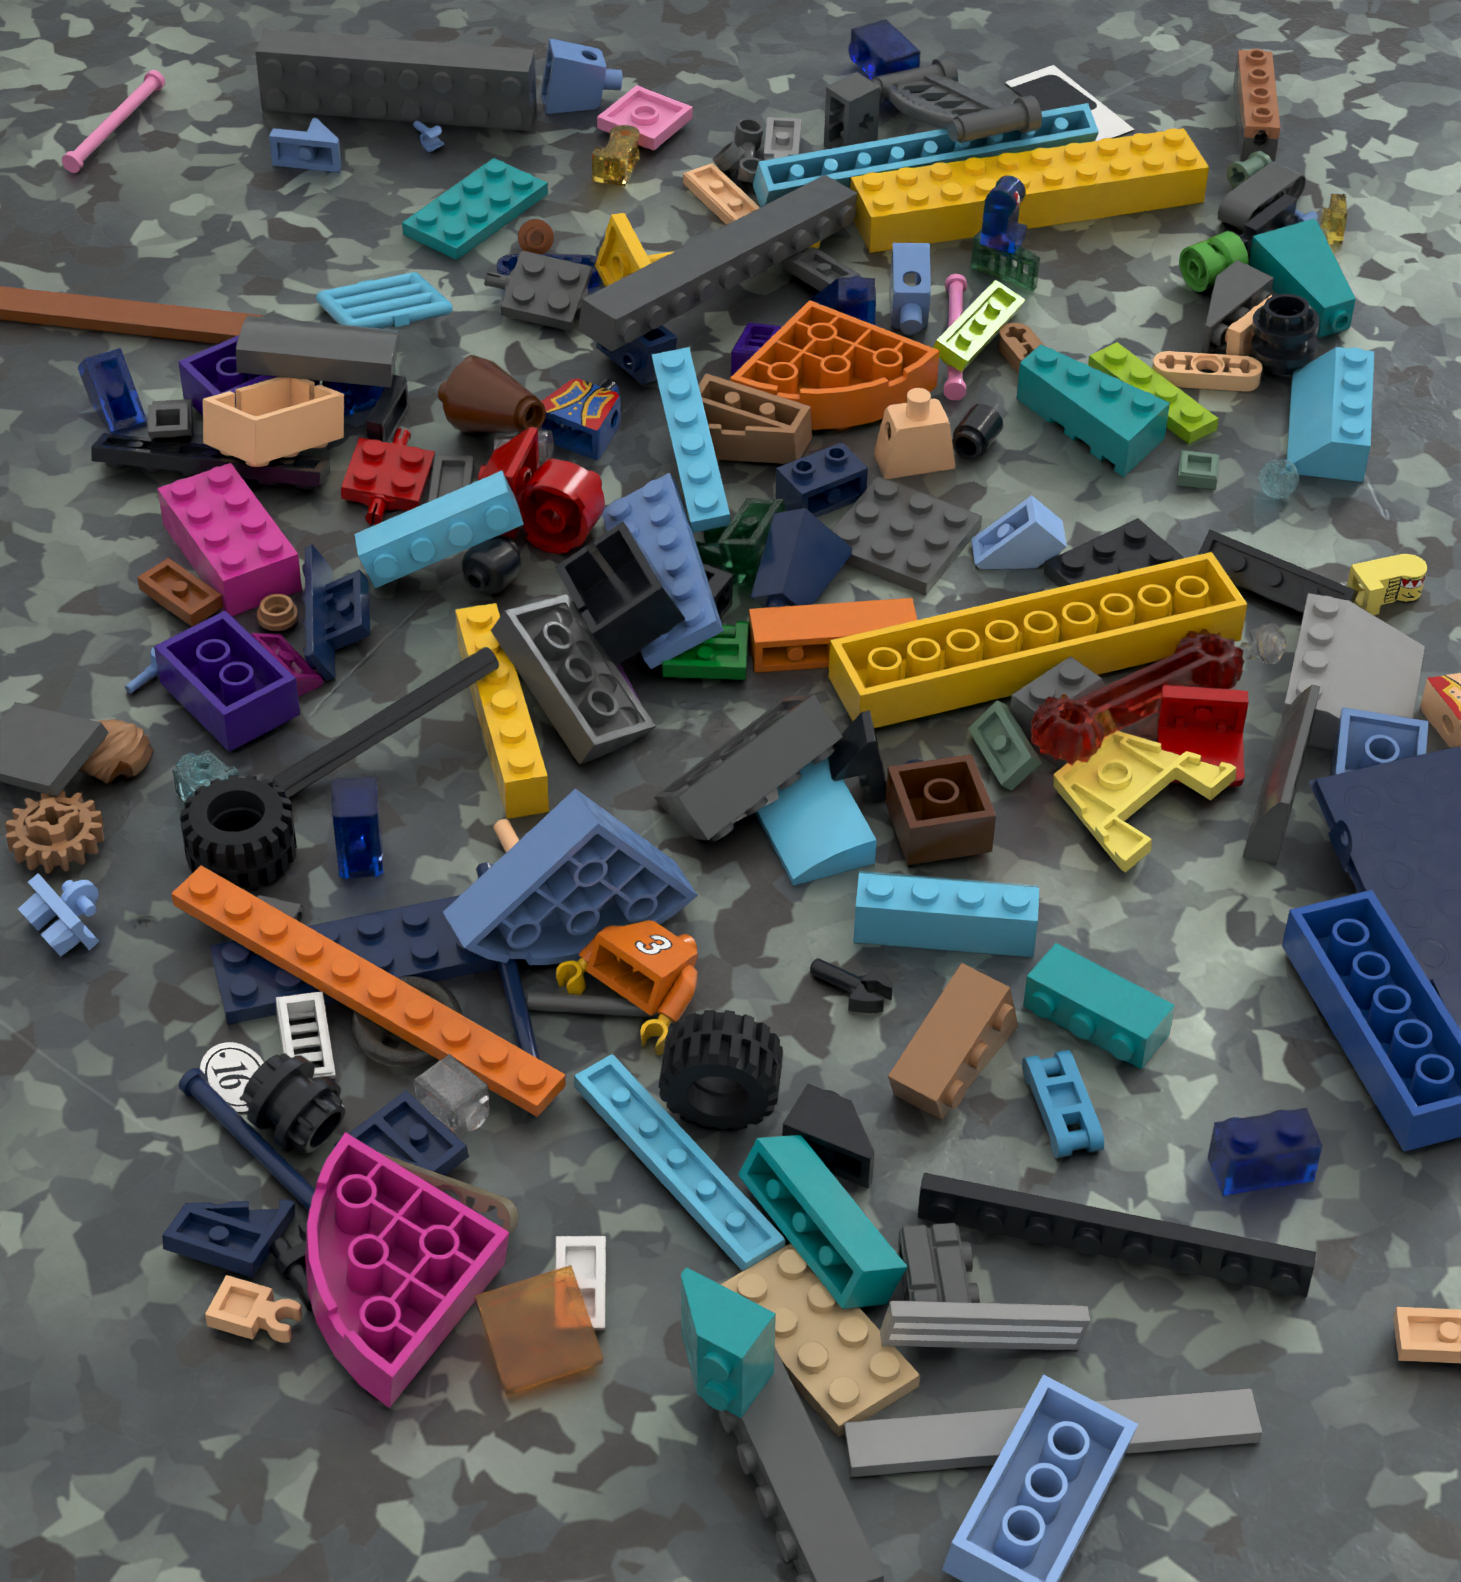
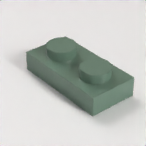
M998 700L968 727L1001 786L1010 791L1042 763L1008 706Z

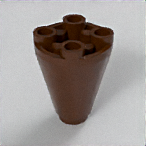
M476 355L467 356L462 363L457 365L448 380L444 381L438 390V398L443 403V410L447 421L455 429L467 433H522L529 427L539 429L545 420V407L533 393L495 362Z

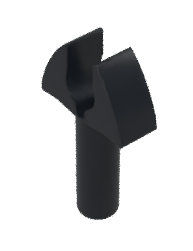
M820 958L815 959L810 966L811 975L850 992L851 995L849 996L848 1010L859 1013L883 1012L884 998L892 1000L893 986L891 982L874 965L867 975L857 976ZM871 992L878 993L882 997H879L875 994H871Z

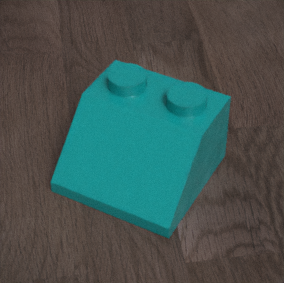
M686 1267L681 1273V1336L696 1393L712 1408L720 1411L727 1410L742 1418L774 1374L776 1313Z

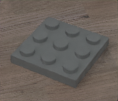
M877 476L832 531L853 548L851 556L845 563L846 565L927 595L980 530L982 515Z

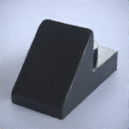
M869 710L861 712L841 734L843 737L832 745L835 751L828 757L833 781L858 776L861 788L869 786L873 803L885 801L887 780Z

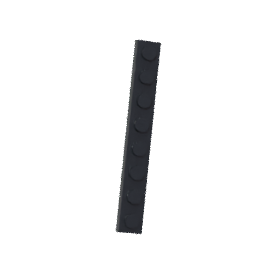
M929 1173L923 1174L920 1186L918 1217L932 1220L938 1224L955 1223L958 1226L977 1229L987 1234H1002L1026 1239L1035 1244H1050L1075 1249L1084 1254H1099L1124 1259L1133 1264H1148L1168 1268L1182 1274L1207 1276L1221 1279L1231 1284H1246L1270 1289L1285 1295L1294 1294L1304 1297L1308 1295L1315 1265V1251Z

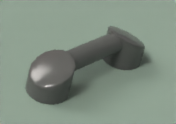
M753 118L738 120L734 136V142L737 147L742 146L745 149L742 155L743 159L739 164L737 179L747 183L754 182L758 162L762 161L756 158L755 152L761 145L764 126L760 121Z

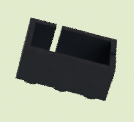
M624 521L593 541L595 547L614 571L613 574L610 576L606 575L586 546L555 567L578 610L581 612L591 634L616 666L627 658L634 656L646 645L661 635L670 632L676 625L685 620L647 553Z

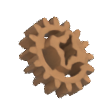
M64 790L56 797H50L49 794L41 793V800L37 802L26 798V809L14 808L12 810L14 820L6 821V839L9 851L14 853L17 863L26 860L28 869L31 871L39 865H44L45 873H51L56 865H60L64 872L69 871L70 862L76 861L81 865L85 864L84 854H97V843L104 841L101 811H96L93 800L83 803L82 794L79 792L71 798H66Z

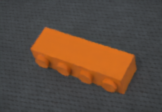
M913 598L749 609L748 640L754 673L829 668L830 640L916 621L917 615Z

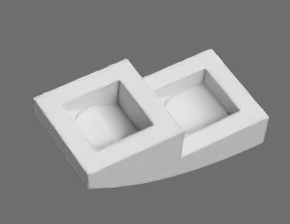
M556 1236L555 1331L605 1330L606 1236Z

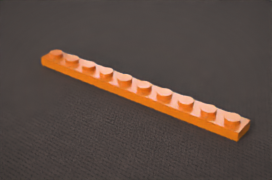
M202 865L171 893L173 905L536 1117L546 1109L566 1086V1075Z

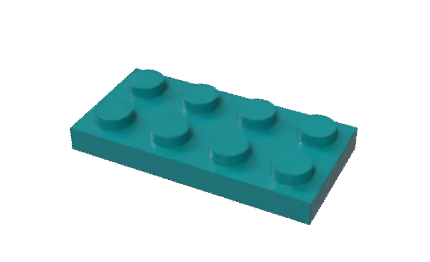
M493 158L403 221V235L458 260L548 195V182Z

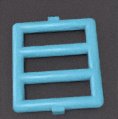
M417 272L377 280H366L358 282V284L323 290L316 295L317 303L340 325L381 329L393 326L400 327L409 325L412 322L449 315L453 310L451 302Z

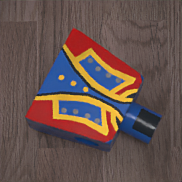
M579 378L568 381L540 401L545 407L546 416L542 426L538 429V438L598 461L621 423V397L619 396L617 384L610 379H602L597 385Z

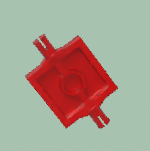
M402 428L397 429L392 443L360 437L358 439L341 486V499L356 501L369 506L365 520L370 525H372L373 520L374 525L381 523L385 510L399 509L409 511L421 505L433 469L435 451L407 446L411 434L406 429H404L403 434Z

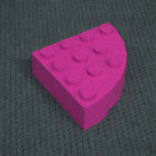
M346 1132L324 1163L309 1209L305 1251L307 1292L316 1323L336 1359L361 1387L390 1408L505 1265L510 1232Z

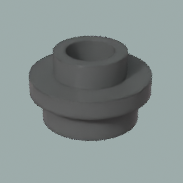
M730 142L714 156L712 161L722 172L727 171L728 174H731L739 168L740 161L743 159L741 156L744 154L745 149L742 146L737 147L734 142Z

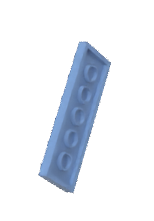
M668 473L659 479L652 480L644 487L623 498L616 499L609 506L605 507L602 516L606 530L609 531L624 521L647 553L685 617V620L676 625L670 632L661 635L641 649L643 659L650 669L723 632L721 620L681 494L672 475Z

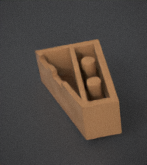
M707 373L699 383L717 460L787 464L800 459L812 439L811 406Z
M961 963L889 1073L888 1078L893 1094L940 1120L946 1116L951 1108L955 1109L962 1101L968 1087L1018 1027L1016 1009L1010 987Z

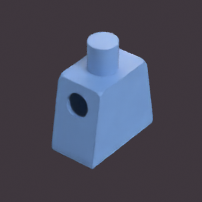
M549 39L540 93L545 114L594 110L600 107L603 90H621L623 81L622 71L606 69V63L601 50Z
M893 243L889 286L891 327L901 329L907 335H915L928 327L931 298L930 243ZM908 273H915L916 286L906 285L904 283V276Z

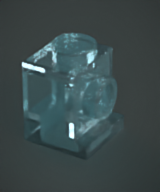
M208 749L197 756L194 753L185 754L177 762L176 768L172 770L176 794L183 801H186L188 797L195 796V790L200 786H209L211 780L217 778L225 780L228 779L229 775H238L239 778L238 770L234 766L229 768Z

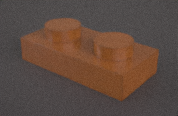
M170 558L165 559L137 577L139 590L191 627L224 607L220 593Z

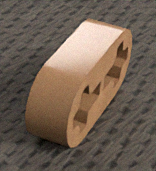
M1008 323L1000 329L998 349L1019 374L1020 362L1040 344H1044L1027 325Z

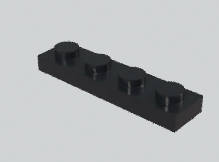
M1210 529L1198 555L1212 552L1233 584L1301 613H1304L1308 593L1348 600L1354 603L1358 591Z

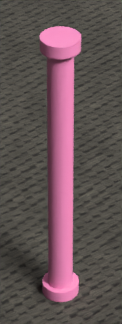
M150 70L145 75L144 82L74 151H68L62 157V164L65 169L71 173L79 172L83 168V161L154 91H160L165 86L164 76L156 70Z
M952 274L945 280V290L949 294L948 328L963 313V293L967 289V280L960 274ZM948 366V380L944 383V395L946 398L960 400L966 395L963 371L960 372L951 366Z

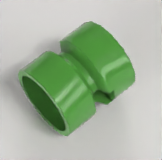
M1226 231L1206 241H1201L1184 248L1179 256V266L1182 277L1187 285L1194 291L1202 292L1214 287L1216 276L1238 260L1248 265L1249 260L1246 247L1240 237L1234 232Z

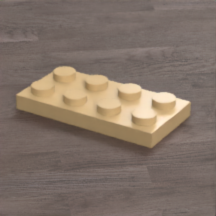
M791 1243L720 1284L776 1313L775 1348L793 1386L837 1437L844 1434L845 1422L865 1421L919 1387L920 1374L894 1346H882L880 1330L859 1307L842 1309Z

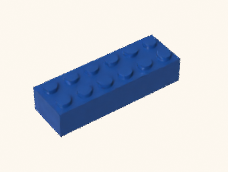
M1373 890L1290 909L1282 947L1402 1150L1405 1152L1461 1137V1030Z

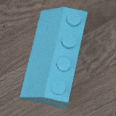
M1335 347L1293 372L1286 473L1357 482L1364 481L1371 447L1374 351L1356 347Z
M860 871L857 886L853 943L1034 958L1038 925L1039 887L1027 884Z

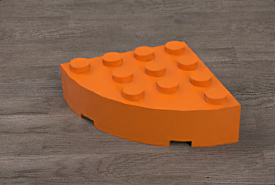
M809 300L730 377V381L811 406L812 430H845L852 426L883 419L884 411L889 405L907 403V393L911 389L923 388L929 392L937 387L940 350Z

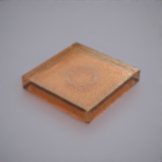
M571 1265L475 1295V1303L506 1395L603 1363L604 1357Z

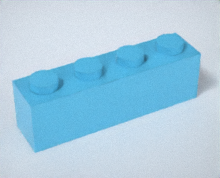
M500 471L354 535L358 557L374 588H377L522 526L524 523L518 502L503 471Z

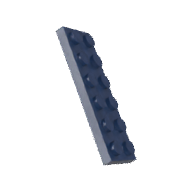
M460 895L308 926L410 986L498 969L497 961L486 959L465 949L443 914V911ZM236 941L210 946L227 1025L277 1015L276 997L321 992ZM323 993L324 1004L339 1002Z

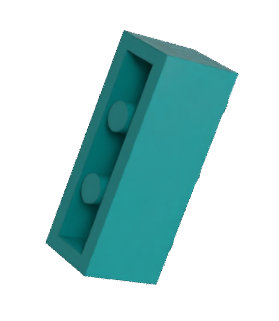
M1057 943L1052 946L1026 977L1023 1001L1025 1008L1031 1010L1035 1015L1046 1018L1067 1029L1076 1037L1085 1039L1110 1052L1117 1059L1126 1061L1141 1070L1170 1035L1175 1009L1174 1004Z

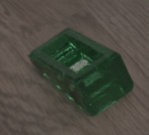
M988 226L983 227L973 237L971 268L1031 291L1037 288L1040 257ZM1013 260L1017 261V267L1013 265ZM1024 264L1029 266L1028 274L1023 272Z

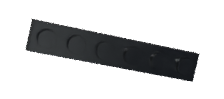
M103 433L91 446L92 461L104 462L106 466L112 468H122L128 465L139 466L148 472L174 470L180 471L182 475L191 477L212 468L231 463L244 479H253L262 485H275L277 483L294 484L296 488L304 490L320 487L330 474V458L304 455L290 458L281 457L269 461L267 466L252 467L247 465L246 461L234 456L223 455L220 453V450L206 444Z

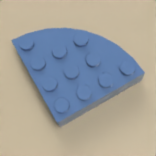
M574 789L446 908L443 914L462 946L473 953L489 960L507 963L509 959H526L529 965H551L563 963L564 961L579 960L578 953L598 932L607 926H626L647 920L655 921L660 925L694 900L698 894L673 859L580 791Z

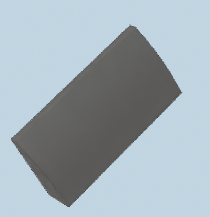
M247 316L242 325L236 346L237 373L391 388L400 330Z
M567 594L505 610L490 630L579 765L626 746L651 732L656 727L615 664L591 634L583 617Z
M1311 685L1292 702L1281 719L1242 857L1275 865L1278 863L1308 750L1321 686Z

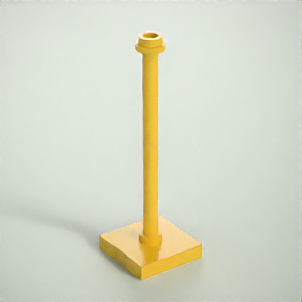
M625 213L611 214L595 267L606 287L673 252L647 255ZM821 241L807 247V249L811 247L818 249Z

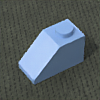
M1032 495L971 539L974 563L980 570L1037 569L1045 561L1056 557L1067 547L1063 521Z

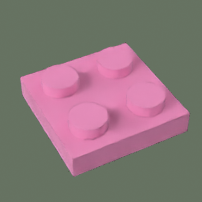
M636 85L597 116V128L616 137L636 143L643 148L655 150L693 119V107Z

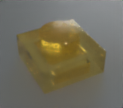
M1331 193L1329 208L1323 207L1321 229H1327L1328 244L1343 243L1348 216L1346 194Z

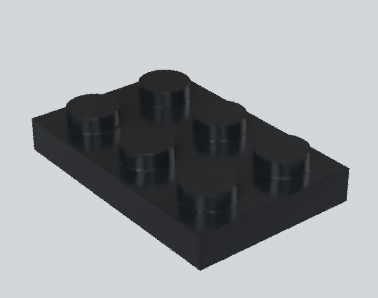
M1137 518L1045 561L1044 574L1058 587H1063L1183 559L1184 557Z

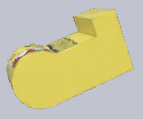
M1400 554L1353 564L1350 568L1347 587L1358 591L1354 601L1355 605L1372 615H1377L1381 605L1392 603L1396 600L1408 602L1418 599L1422 594L1427 565L1423 559L1412 554Z

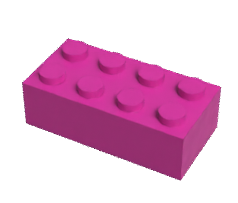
M231 463L157 488L163 526L201 580L222 595L223 611H227L231 616L260 606L261 601L269 595L283 594L289 596L302 591L298 553Z

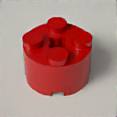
M553 458L547 459L535 471L516 498L524 523L522 527L529 534L526 539L535 547L555 554L567 553L571 548L582 545L604 511L605 498L601 488L602 480L596 472L586 470L572 462Z

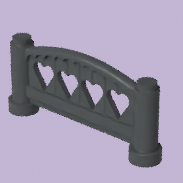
M950 57L935 59L931 65L876 76L873 80H870L880 86V102L890 100L905 115L925 124L948 130L949 137L953 142L963 143L1019 130L1021 133L1037 131L1041 127V108L1034 96L1020 97L1015 99L1013 104L1003 105L986 95L958 83L957 68Z

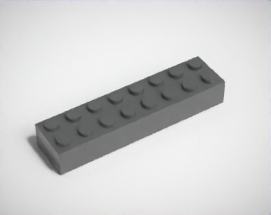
M264 29L255 51L261 108L263 111L415 122L418 120L421 123L530 131L537 109L535 49Z

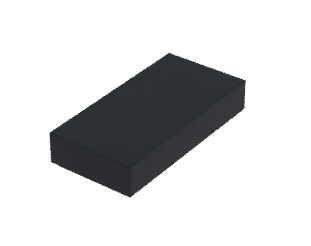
M393 375L391 388L386 387L366 420L368 439L387 443L391 440L409 408L406 377Z

